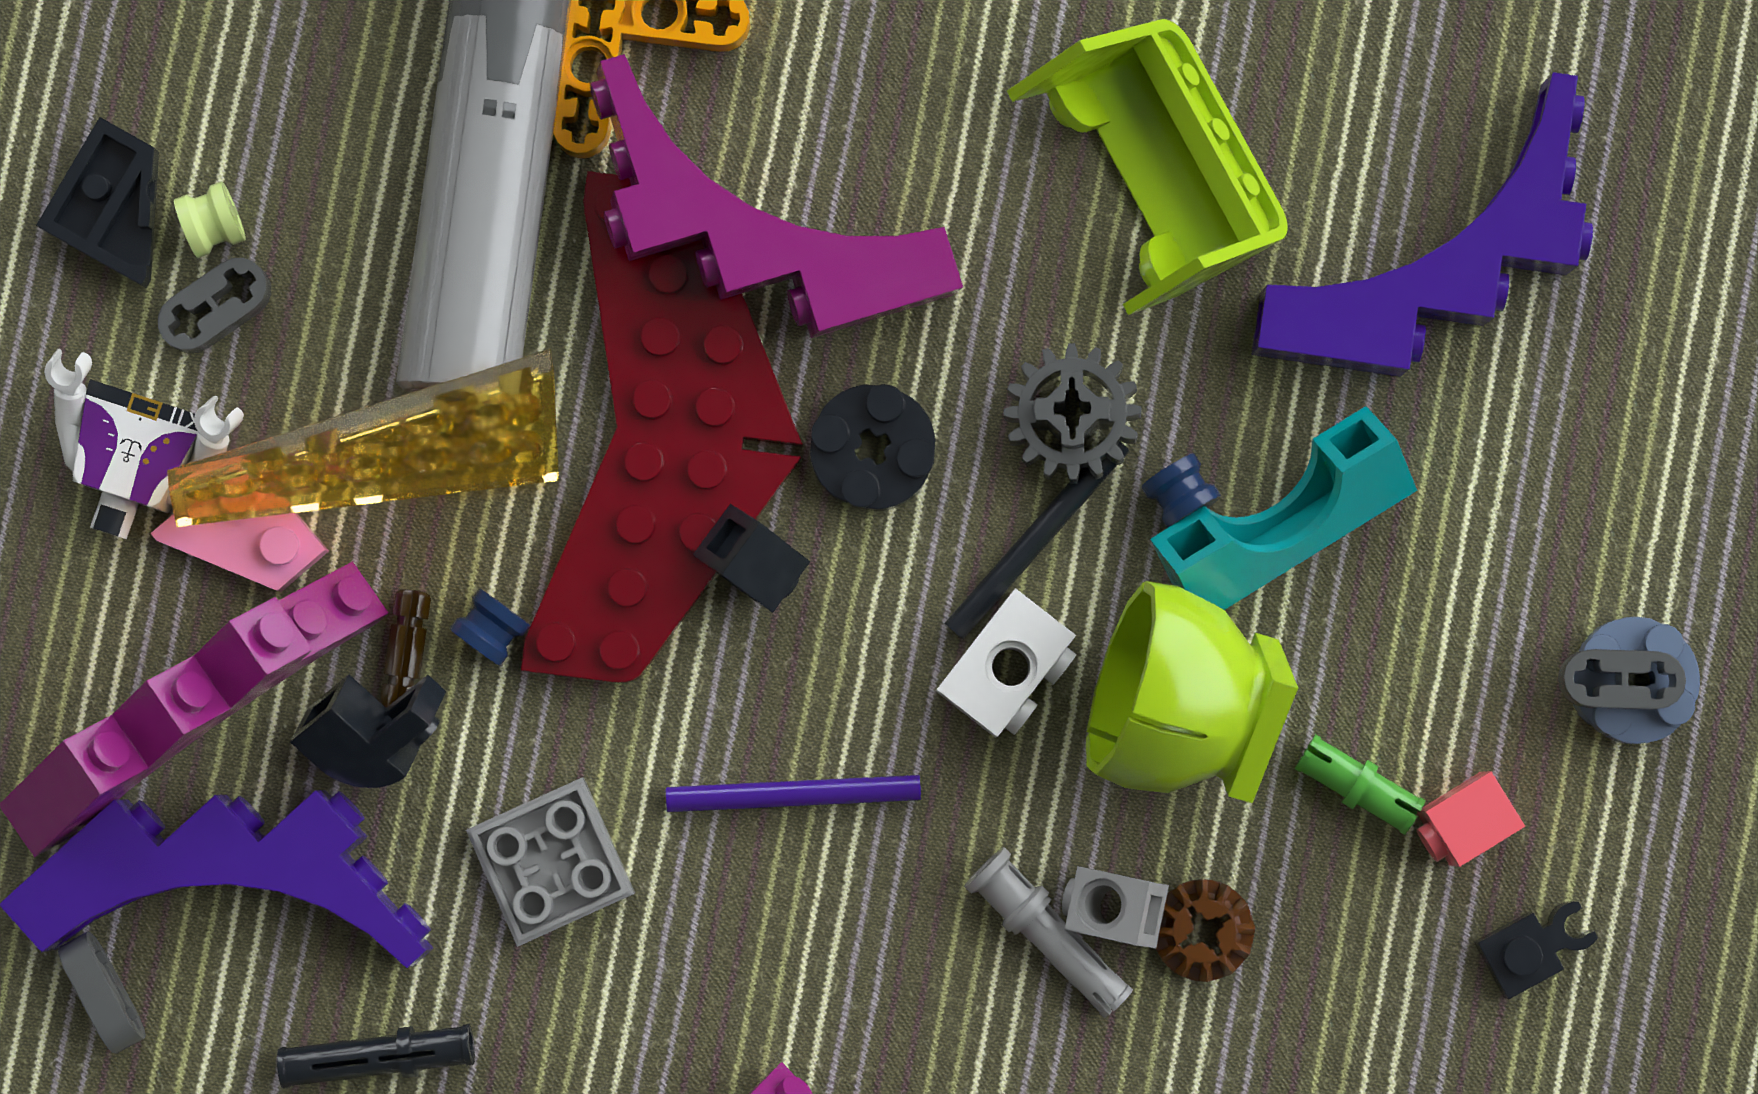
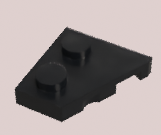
M99 117L36 226L147 288L151 281L159 151Z

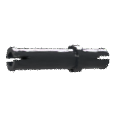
M465 1024L461 1027L415 1032L413 1026L398 1028L397 1035L342 1040L293 1048L280 1047L277 1050V1072L282 1088L401 1072L403 1078L418 1077L419 1070L464 1064L468 1066L475 1063L474 1037L470 1024Z

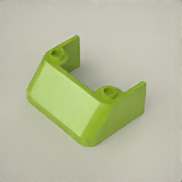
M1160 19L1079 40L1007 90L1012 102L1046 93L1049 97L1050 109L1062 125L1071 127L1078 132H1088L1096 129L1155 236L1141 246L1139 253L1140 274L1149 288L1122 304L1128 315L1175 298L1264 251L1286 236L1288 230L1287 219L1278 199L1192 42L1174 22Z

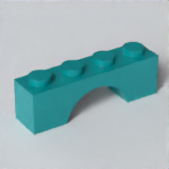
M1365 406L1312 439L1311 456L1306 471L1294 489L1274 506L1260 513L1245 517L1222 516L1203 506L1150 540L1172 585L1179 586L1225 610L1418 490L1397 439L1370 409Z

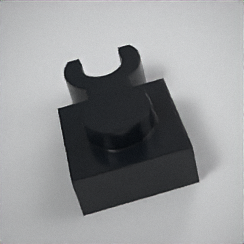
M1567 901L1557 905L1551 911L1548 923L1543 926L1540 925L1533 912H1528L1474 941L1504 998L1511 999L1564 970L1556 952L1564 948L1575 951L1584 950L1596 942L1598 936L1595 931L1588 930L1574 938L1570 937L1565 931L1564 925L1567 917L1582 909L1579 902Z

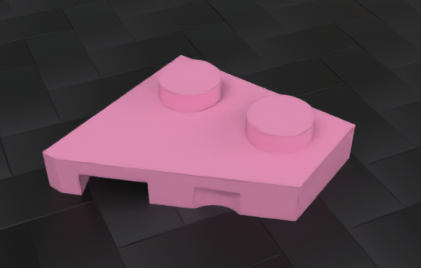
M245 454L240 456L219 474L215 481L150 533L156 541L279 592L286 589L329 552L325 545Z

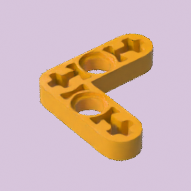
M571 0L553 130L560 148L570 156L590 158L604 149L611 134L612 122L610 117L601 120L591 99L588 116L591 124L599 127L597 133L586 134L584 143L577 144L574 141L572 132L564 129L566 123H575L577 121L580 107L578 98L567 99L568 91H573L585 97H592L590 83L579 81L572 73V64L578 54L587 50H594L600 52L606 59L621 55L623 40L716 52L731 51L739 47L747 39L750 30L749 10L744 0H690L698 1L695 9L696 14L701 16H716L719 6L730 8L731 18L740 21L738 26H728L725 36L715 35L713 24L694 20L695 33H684L689 20L686 3L689 0H671L678 8V15L675 22L665 29L651 28L643 21L642 11L649 0H607L609 3L614 4L615 7L613 10H603L599 29L602 36L612 34L611 42L595 36L575 38L578 29L587 34L590 33L591 16L588 8L581 6L582 1L591 0Z

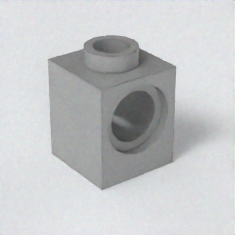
M1077 866L1076 876L1069 880L1063 894L1062 912L1067 916L1064 930L1136 946L1156 948L1169 885ZM1114 889L1121 899V911L1114 921L1108 923L1101 914V901L1107 892Z

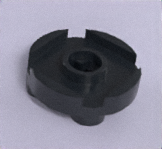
M864 384L839 393L823 407L812 427L811 462L817 479L834 499L858 509L885 511L906 503L922 489L934 465L936 438L928 415L916 400L892 385ZM871 431L875 437L885 434L890 440L891 444L884 449V456L887 460L883 463L876 465L870 457L860 461L856 456L855 450L862 446L860 435L864 432Z

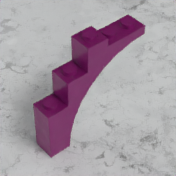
M625 54L600 61L596 72L598 80L590 82L591 95L599 118L602 120L610 117L617 141L609 143V150L619 180L629 178L631 182L630 187L614 191L610 200L612 209L604 211V219L613 247L619 248L624 246L629 261L701 240L704 249L696 251L700 274L707 288L716 285L720 300L792 279L795 288L787 290L790 309L797 326L807 324L811 338L950 297L963 288L945 227L899 236H845L797 226L748 205L708 178L672 142L645 102Z
M353 561L280 600L274 597L230 620L194 656L145 681L112 715L63 740L0 803L1 810L35 858L76 835L114 799H120L144 778L216 725L303 667L376 625L389 612Z

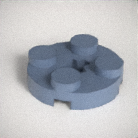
M1626 617L1597 627L1582 643L1579 651L1607 649L1668 653L1679 661L1686 677L1684 693L1677 702L1666 708L1638 710L1585 708L1574 705L1578 715L1588 725L1591 724L1597 732L1618 743H1649L1672 734L1681 724L1686 723L1692 717L1700 689L1699 668L1692 649L1675 627L1659 623L1650 618ZM1587 660L1586 669L1575 672L1574 682L1575 684L1584 685L1586 696L1593 697L1594 687L1615 685V674L1595 672L1593 661ZM1651 662V669L1648 672L1650 684L1645 687L1650 689L1651 698L1656 699L1658 689L1668 687L1669 677L1668 675L1658 674L1657 663Z

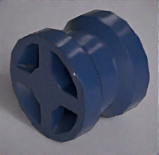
M1194 453L1162 469L1141 486L1147 498L1157 500L1163 510L1161 520L1166 528H1169L1203 506L1209 508L1221 498V494L1215 485L1207 484L1199 473L1201 463Z
M479 588L472 597L473 608L466 617L456 618L449 629L485 657L501 666L508 657L507 646L514 637L523 636L531 625Z

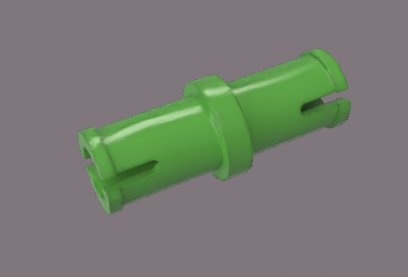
M1316 734L1295 767V770L1305 773L1343 796L1342 804L1351 809H1354L1356 805L1360 806L1398 829L1403 835H1406L1418 817L1416 816L1417 812L1422 810L1426 801L1422 797L1413 795L1378 774L1376 771L1379 766L1367 760L1363 765L1323 741Z

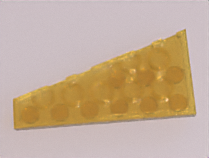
M551 349L167 470L169 494L176 527L559 481L555 381Z

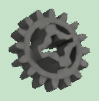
M1068 343L1065 358L1059 360L1056 359L1049 348L1042 350L1044 364L1042 368L1038 370L1027 362L1021 366L1022 374L1027 380L1026 385L1010 383L1008 386V395L1018 401L1019 406L1005 408L1004 421L1020 424V427L1014 429L1008 435L1010 445L1017 446L1026 443L1028 448L1022 457L1023 463L1028 467L1039 459L1045 462L1044 478L1051 480L1058 468L1067 469L1070 484H1077L1080 469L1087 467L1096 479L1103 477L1101 461L1106 457L1115 464L1121 465L1123 463L1124 455L1117 446L1119 442L1135 444L1137 441L1138 433L1126 425L1128 421L1141 419V406L1126 404V400L1137 393L1135 381L1119 384L1117 379L1123 370V364L1118 360L1105 369L1100 365L1101 349L1094 347L1087 359L1078 358L1075 343ZM1083 375L1099 382L1108 391L1112 399L1097 397L1083 384ZM1061 376V384L1047 398H1036L1033 401L1043 385ZM1071 388L1075 389L1076 401L1079 402L1080 411L1090 413L1080 416L1074 440L1070 439L1069 426H1066L1065 417L1055 415V413L1065 412ZM1112 427L1111 432L1101 444L1084 452V443L1097 430ZM1033 428H1037V431L1049 430L1061 442L1062 453L1046 446L1037 437Z

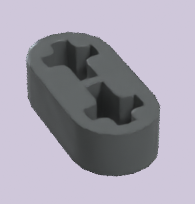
M231 258L220 263L171 297L162 306L158 315V329L162 338L170 346L184 353H199L210 348L259 314L267 306L271 297V282L268 275L255 262L245 258ZM238 273L245 279L252 276L255 277L256 281L249 287L253 295L249 301L244 303L238 297H232L219 305L217 301L228 294L233 288L229 281L232 275ZM209 306L212 308L213 311L198 321L197 326L201 333L197 337L192 339L185 333L175 335L174 330L181 325L180 319L177 316L181 310L186 309L195 315Z
M1591 649L1576 652L1566 658L1560 667L1558 682L1564 697L1576 706L1585 708L1653 710L1666 708L1677 702L1684 693L1686 677L1679 661L1668 653L1659 651ZM1587 660L1593 661L1595 672L1615 674V685L1594 687L1593 697L1586 696L1584 685L1575 684L1574 674L1586 669ZM1651 662L1657 663L1658 674L1668 675L1669 685L1666 688L1658 689L1656 699H1653L1648 687L1628 686V674L1647 673L1651 669Z
M87 931L61 945L58 948V953L63 968L97 1033L112 1053L117 1054L145 1039L146 1035L142 1021L97 938Z

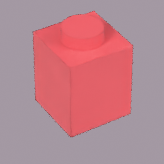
M1492 771L1477 773L1424 806L1420 812H1417L1424 825L1416 830L1425 848L1436 862L1445 858L1449 866L1461 867L1521 830L1525 825Z

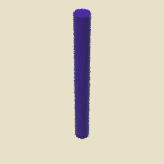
M920 775L666 787L667 812L921 800Z

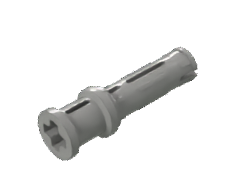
M1002 847L971 876L964 887L971 894L979 892L1004 918L1002 926L1008 932L1012 931L1015 935L1021 932L1098 1010L1099 1014L1106 1018L1111 1014L1112 1010L1115 1011L1128 998L1133 989L1115 974L1076 932L1064 930L1066 923L1048 905L1051 901L1048 897L1049 892L1042 885L1034 887L1009 861L1011 853L1005 847Z

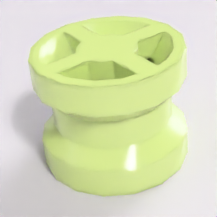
M222 181L210 185L207 194L193 198L189 195H183L174 199L176 213L182 230L197 258L210 254L214 245L224 241L235 245L246 240L236 206Z

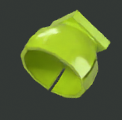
M1150 581L1143 582L1124 608L1109 641L1095 686L1087 726L1089 734L1086 737V767L1095 775L1124 788L1170 793L1217 776L1223 780L1229 797L1253 803L1298 690L1297 683L1279 639L1255 633L1251 644H1249L1226 611L1217 605L1179 586Z

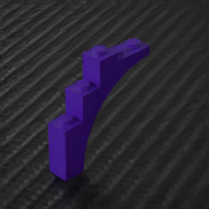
M1553 72L1541 84L1530 132L1509 177L1482 214L1460 234L1411 264L1366 280L1320 287L1266 285L1259 296L1251 355L1401 377L1410 369L1411 362L1419 363L1422 357L1426 327L1425 325L1416 324L1417 317L1484 326L1494 318L1495 311H1503L1506 305L1509 291V274L1500 273L1501 266L1566 276L1578 267L1579 260L1586 261L1593 238V224L1584 222L1586 204L1561 200L1562 194L1570 195L1576 174V158L1568 157L1567 154L1570 133L1579 132L1584 114V96L1576 95L1578 76Z
M315 790L266 836L259 831L265 824L263 818L243 797L238 796L232 801L228 795H214L166 840L160 835L165 829V825L144 802L139 800L133 805L128 799H114L0 903V907L41 952L58 949L95 920L140 898L182 887L224 884L279 891L324 907L370 934L406 968L416 965L433 949V946L424 938L431 932V929L422 917L407 903H404L399 909L382 891L388 884V881L370 860L362 855L355 861L350 856V853L368 836L358 826L365 819L364 816L340 791L331 796L326 790Z

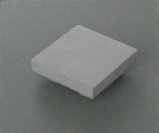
M583 777L466 830L517 947L635 894Z

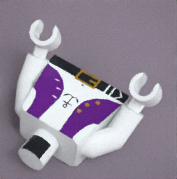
M61 349L56 350L46 364L44 372L48 383L55 388V424L64 462L73 472L74 482L102 491L90 528L127 539L139 504L169 513L174 505L186 504L218 478L230 441L228 435L243 420L244 414L241 409L236 407L226 417L224 422L215 414L214 408L218 401L217 396L210 398L196 413H192L90 379L86 388L82 381L91 370V357L82 352L75 362V372L67 370L61 363Z

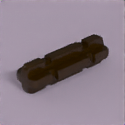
M401 589L395 594L393 615L397 616L396 624H391L384 674L389 675L388 684H382L380 703L385 708L412 688L415 679H420L427 629L422 628L423 619L428 620L431 604L430 595L423 591Z

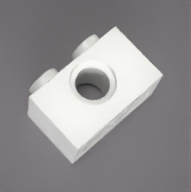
M1015 588L937 688L936 692L995 738L999 736L1004 728L1015 735L1037 707V704L1028 697L1040 681L1045 678L1054 685L1075 658L1076 654L1067 647L1076 635ZM1003 650H1015L1025 657L1028 663V674L1022 683L1008 686L999 682L994 676L992 670L993 659L996 654Z

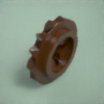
M1197 879L1178 885L1166 897L1156 946L1160 958L1173 972L1190 980L1209 982L1233 974L1250 955L1256 929L1248 903L1230 886L1218 881ZM1192 906L1194 911L1200 913L1206 920L1227 915L1228 918L1221 922V927L1214 932L1215 938L1218 941L1216 945L1220 950V953L1217 955L1213 948H1208L1201 941L1193 945L1188 943L1183 947L1180 946V943L1188 938L1187 935L1194 929L1193 923L1190 920L1192 915L1188 911V907Z

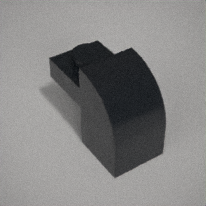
M349 674L308 707L290 743L321 771L339 782L361 788H379L392 785L407 776L421 744L438 727L440 720L435 715L446 690L432 677L426 675L385 708Z

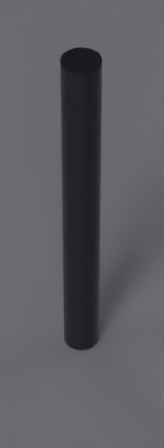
M1120 441L1117 446L1121 449L1125 458L1130 451ZM1107 457L1102 460L1103 477L1099 479L1092 475L1088 467L1080 469L1077 484H1070L1069 482L944 624L960 639L964 640L1118 464L1111 462Z

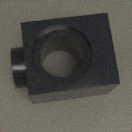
M731 503L693 554L742 593L772 613L781 601L793 592L798 584L800 575L810 563L807 558L766 526Z

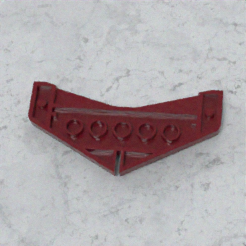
M587 171L583 204L617 428L525 638L521 671L613 683H628L644 674L717 575L715 571L693 554L730 503L757 520L801 460L800 456L744 450V439L802 447L803 444L743 294L720 300L716 285L707 288L703 282L696 259V251L704 249L702 241L699 240L629 261L624 246L619 248L613 247L607 231L604 211L612 209L610 200L614 191L631 186L630 179L619 180L616 174Z

